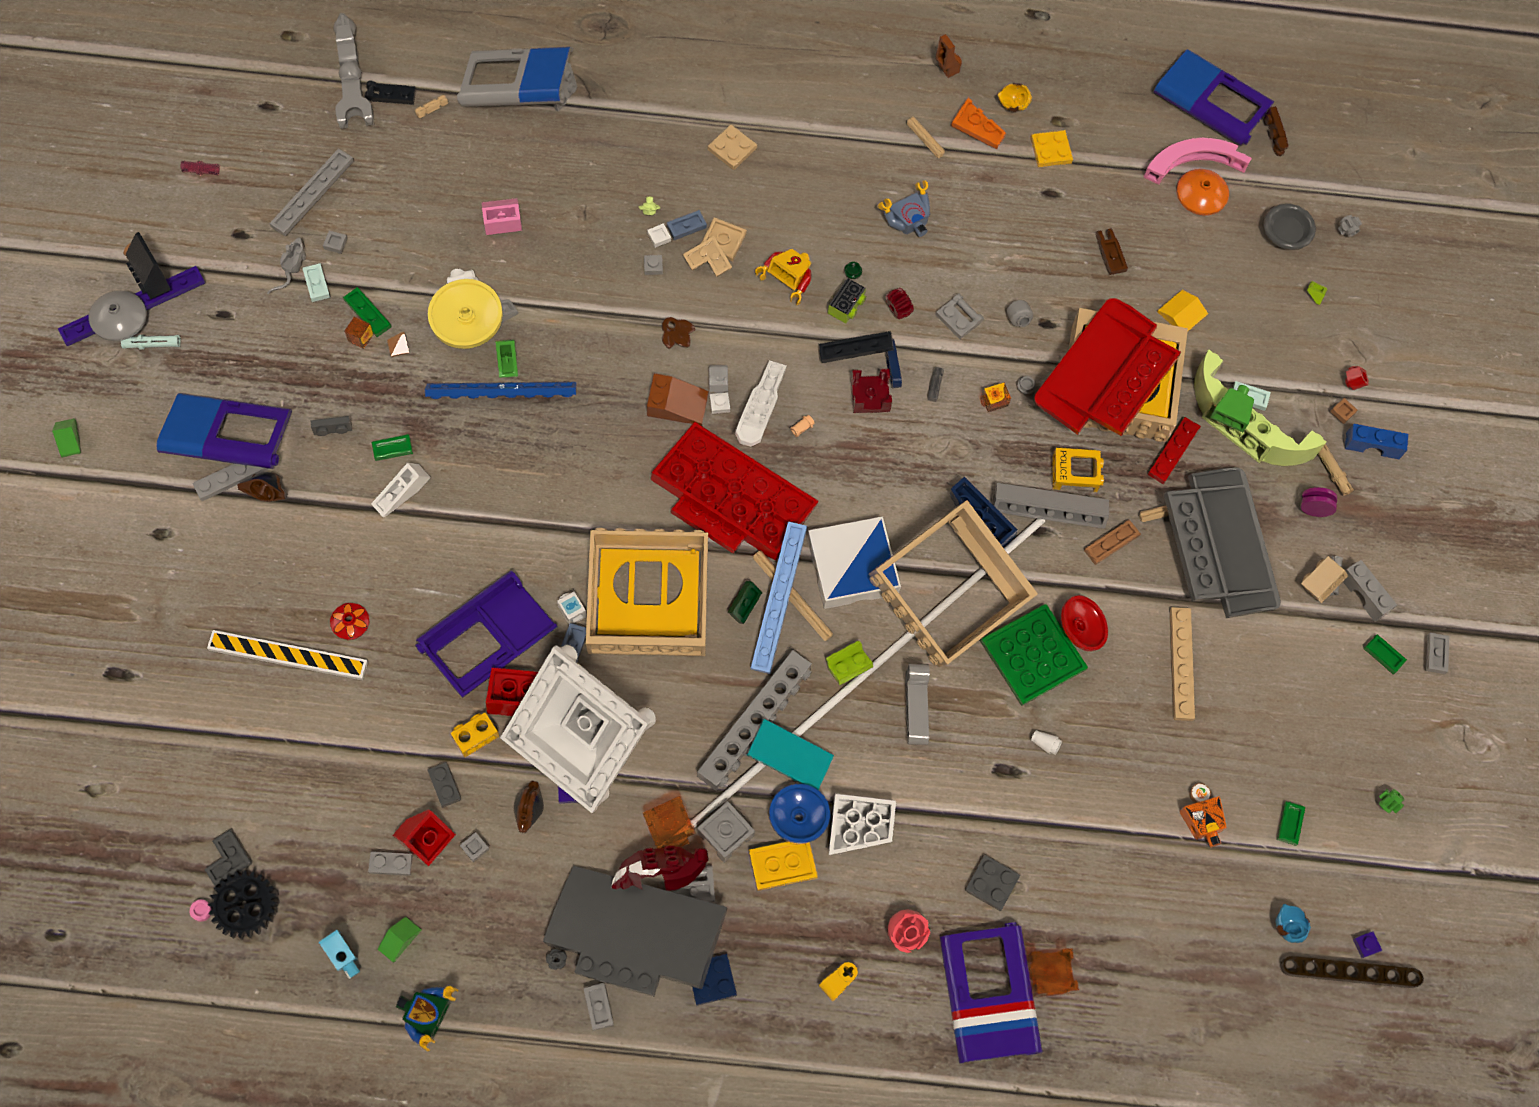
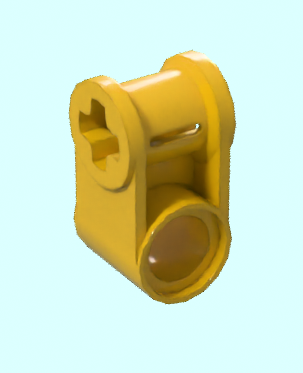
M846 962L818 986L834 1001L856 978L858 973L857 967L853 963ZM844 968L846 970H848L849 968L852 970V977L843 976V973L845 972Z

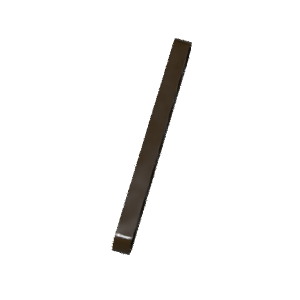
M1288 956L1280 964L1281 971L1285 975L1293 977L1403 988H1416L1422 985L1424 981L1420 970L1408 967ZM1290 960L1295 963L1296 970L1294 972L1287 970V961ZM1310 962L1316 966L1314 974L1307 971V963ZM1331 964L1336 968L1335 976L1328 974L1326 970L1328 965ZM1351 966L1356 969L1357 976L1355 978L1347 974L1348 967ZM1368 969H1374L1376 971V980H1372L1368 977ZM1389 971H1394L1397 974L1396 982L1389 980ZM1409 973H1414L1417 976L1418 981L1416 984H1412L1408 980Z

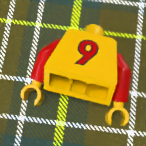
M794 249L774 252L763 263V267L756 268L755 274L757 276L759 273H763L760 276V280H764L767 277L766 271L768 270L769 273L791 289H797V292L791 294L790 302L794 297H797L799 300L796 305H799L802 292L806 291L811 282L810 258L807 253L799 254Z

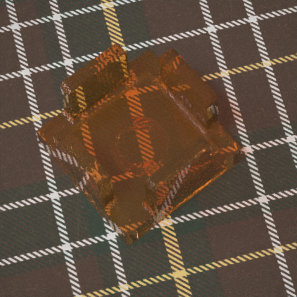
M680 796L643 812L656 848H663L668 845L675 847L685 846L690 843L688 837L696 834L691 817Z

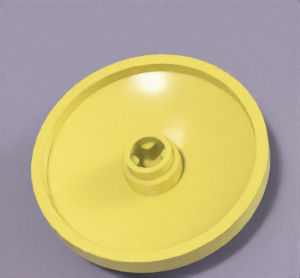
M473 279L455 280L444 285L434 294L428 307V320L435 336L446 345L460 349L474 348L489 341L500 328L503 317L501 302L496 292L487 284Z

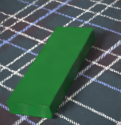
M358 287L343 297V300L367 327L371 326L372 332L376 337H379L392 327L389 321Z

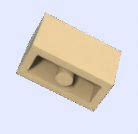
M1328 556L1326 559L1318 562L1316 569L1312 573H1308L1303 578L1301 584L1308 593L1322 603L1348 577V574Z

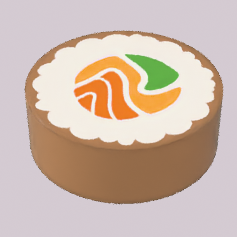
M1198 783L1190 789L1189 795L1194 803L1210 799L1211 791L1207 785Z

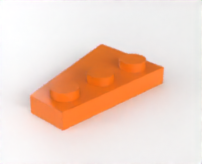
M968 97L952 121L951 126L998 149L1005 138L1006 132L992 119H988L980 108L972 104L973 101Z

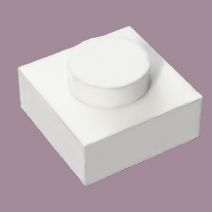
M664 223L647 230V234L655 248L671 242V236Z
M728 392L710 394L712 414L730 412Z

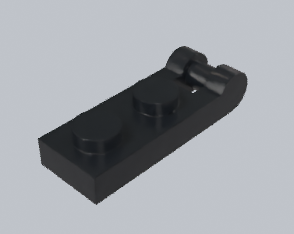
M367 81V91L364 98L368 101L414 105L416 86Z

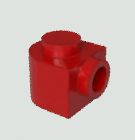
M1360 366L1348 368V371H1346L1347 378H1345L1348 388L1357 390L1369 385L1366 370Z

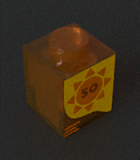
M353 317L345 329V334L348 342L364 349L372 338L373 331L369 323Z
M1004 382L984 388L980 400L983 407H986L987 411L991 412L1009 406L1011 396Z

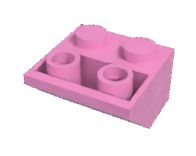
M517 198L482 202L486 235L522 231Z

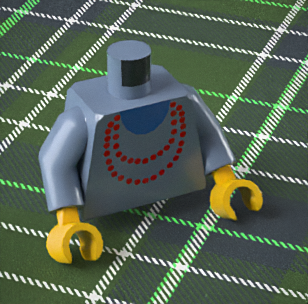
M923 180V188L920 187L919 182L915 185L920 194L916 192L893 205L890 199H884L886 207L883 202L878 204L879 209L885 211L884 215L890 227L907 235L915 231L919 237L927 233L928 230L925 225L930 216V202L928 193L925 192L928 188L926 180Z

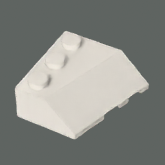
M835 794L829 855L892 842L896 801Z

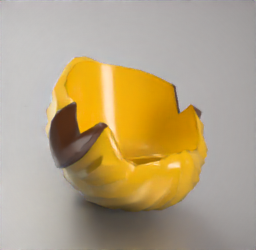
M1021 83L1008 84L998 93L1000 102L1010 112L1025 110L1032 101L1029 89Z

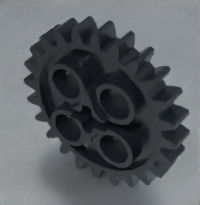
M246 870L243 871L242 876L237 871L234 874V878L226 875L227 882L225 883L220 880L221 888H213L217 894L209 896L214 900V902L208 903L209 907L214 908L208 912L210 916H215L211 922L213 924L218 923L216 929H223L222 933L225 936L230 932V937L233 939L237 934L241 940H243L245 934L252 938L253 931L260 935L259 928L267 929L266 921L273 922L270 915L277 914L272 909L279 905L273 901L278 897L276 893H272L275 887L269 886L270 881L268 879L263 881L264 876L262 874L256 878L254 871L251 872L250 876H248ZM255 887L256 893L253 896H247L248 890ZM235 893V899L227 902V896ZM242 902H247L246 904H244V908L242 909L240 907L243 904ZM228 907H234L229 909L228 911H225V909ZM260 907V913L257 916H251L252 910ZM239 913V919L236 922H231V916Z

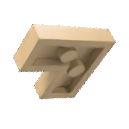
M714 236L683 254L692 270L709 262L715 275L718 277L732 268Z

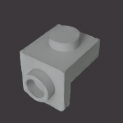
M727 365L709 366V392H728Z

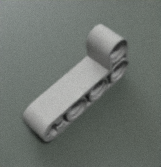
M908 664L906 670L908 745H928L927 691L929 664Z

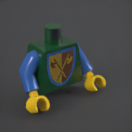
M452 986L423 989L421 992H415L412 1000L400 996L396 1004V1008L405 1011L402 1020L406 1022L405 1030L411 1040L419 1044L426 1051H430L427 1048L429 1042L435 1043L434 1037L451 1004L449 1000H456V998L452 997V993L454 991L458 992V989Z

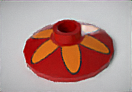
M345 603L337 607L330 618V627L333 633L345 640H354L361 637L367 631L370 623L366 609L356 603ZM348 616L352 617L351 621H345Z

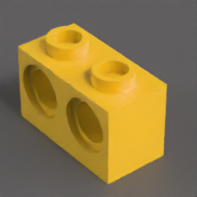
M486 712L474 715L470 719L471 721L456 726L453 732H451V736L464 758L499 738L498 731ZM480 725L488 726L487 730L483 732L478 731V727ZM464 735L470 736L467 742H461L460 739Z

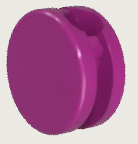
M1313 487L1306 489L1302 493L1301 510L1314 517L1331 516L1337 510L1338 496L1334 491L1327 488Z

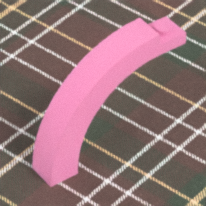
M1213 138L1188 139L1177 142L1161 151L1152 160L1143 178L1159 185L1165 175L1173 168L1194 160L1220 162L1244 173L1252 158L1237 152L1238 145Z

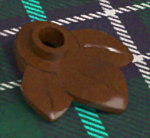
M666 318L662 322V330L664 332L662 336L663 344L668 349L672 348L674 344L688 348L691 342L689 334L695 331L694 325L685 319ZM672 323L674 328H670L668 324Z

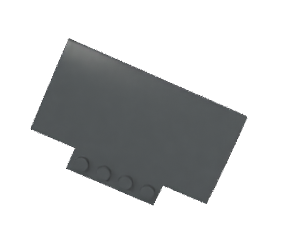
M573 866L553 912L543 942L548 946L579 954L580 957L574 971L576 975L653 997L655 996L660 977L696 988H703L728 909L727 907L642 884V889L630 886L628 889L623 890L619 888L616 890L611 888L614 876Z

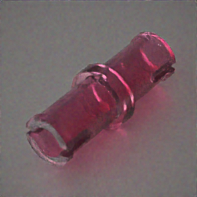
M183 160L180 165L181 172L197 173V175H218L220 171L219 164L204 163L203 161L189 162Z

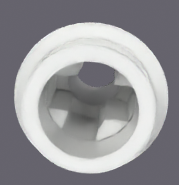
M1037 730L1031 739L1032 742L1047 753L1054 755L1057 754L1062 744V740L1058 739V736Z

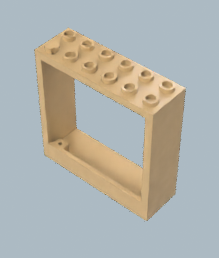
M967 500L869 573L871 577L869 578L870 582L882 591V598L887 603H891L894 607V614L899 619H903L906 623L905 628L907 631L915 635L918 639L916 642L919 647L928 652L929 660L938 667L948 665L1038 594ZM948 522L1009 604L944 654L883 571Z

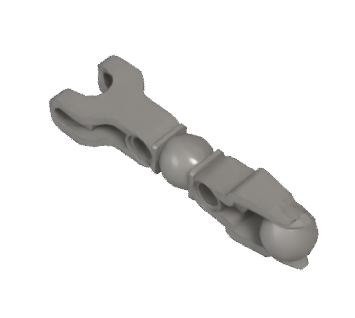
M340 13L334 23L340 64L339 77L343 93L342 100L335 107L340 129L348 128V120L355 115L363 117L366 126L374 125L371 103L362 97L361 70L358 66V53L353 38L356 26L344 13Z

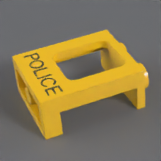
M1068 448L1055 449L1052 455L1053 489L1060 490L1062 485L1093 487V492H1098L1100 486H1103L1104 475H1101V469L1104 464V459L1101 458V451ZM1071 458H1092L1093 477L1073 476L1071 474Z

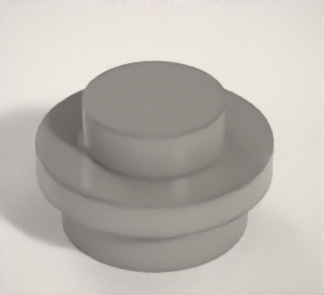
M1025 376L1019 379L1017 387L1021 393L1031 394L1036 388V383L1032 377Z

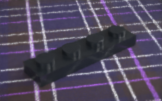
M887 331L819 344L820 360L822 363L894 351L892 333Z

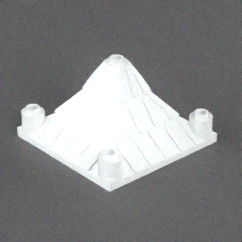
M555 646L549 653L500 738L588 811L593 813L609 797V788L644 732L655 724L656 717L649 708H642L636 711L597 678L589 674L582 666L577 664V652L572 646Z

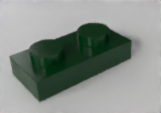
M746 581L727 613L738 623L744 624L763 592L751 581Z

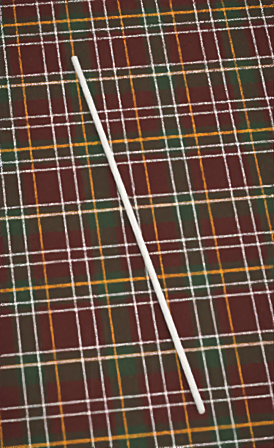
M1035 520L1004 547L1007 554L1044 524L1045 520ZM980 568L920 621L922 625L926 627L986 574L984 569ZM909 632L903 635L873 662V668L856 676L792 733L800 737L915 635ZM760 762L756 763L660 848L668 845L675 846L766 765Z

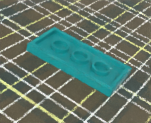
M766 719L762 720L746 756L798 783L809 785L819 790L834 757L833 754Z

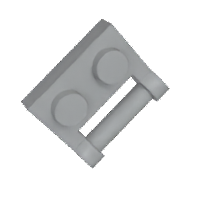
M960 293L936 311L935 314L959 340L984 320L981 314L978 315L963 300V296ZM959 305L973 321L969 322L955 306Z
M712 865L706 866L698 875L707 876V881L691 882L688 886L673 890V893L711 903L715 902Z

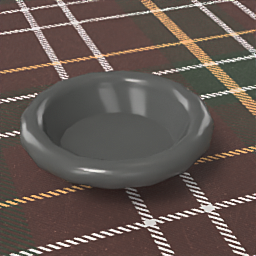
M1290 203L1279 204L1270 209L1264 220L1266 235L1271 242L1280 248L1288 250L1302 249L1309 245L1315 237L1316 225L1313 217L1307 210L1298 205Z

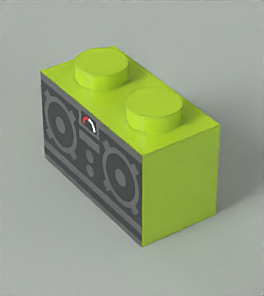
M847 278L830 302L828 314L847 324L850 318L853 319L855 317L857 307L859 305L862 306L866 300V288Z

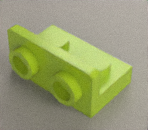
M860 641L849 644L846 648L832 653L826 658L828 670L839 685L873 668V662L863 651Z

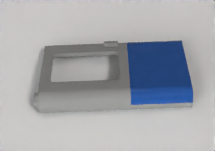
M573 47L472 51L460 93L457 94L458 103L462 107L564 103L565 91L562 83ZM520 60L514 83L470 85L475 66L478 62Z

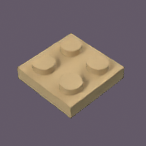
M732 125L708 145V151L733 170L757 149L755 142Z

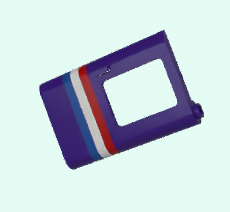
M1016 922L1004 924L1005 927L940 937L959 1064L1015 1055H1034L1043 1052L1022 928L1017 926ZM1001 937L1004 944L1011 993L1003 996L972 999L969 993L962 944L966 941Z

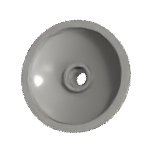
M112 291L104 294L94 302L89 312V323L92 330L99 337L108 341H122L131 338L142 329L146 321L147 312L144 303L137 295L128 291Z

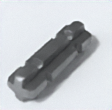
M934 368L928 394L929 401L936 402L938 399L944 373L943 368Z

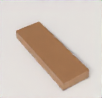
M1127 520L1086 547L1084 552L1097 565L1138 538L1141 533L1130 520Z

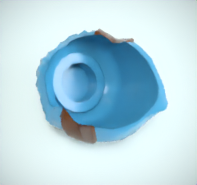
M1286 904L1282 905L1275 921L1277 932L1288 942L1302 943L1308 937L1311 928L1310 920L1301 908Z

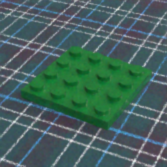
M1047 604L987 635L980 641L1021 706L1088 669V666L1073 643L1066 636L1063 628Z

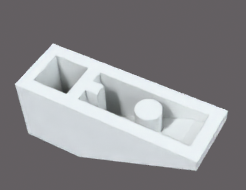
M407 463L371 504L382 517H386L416 494L431 477L419 464Z

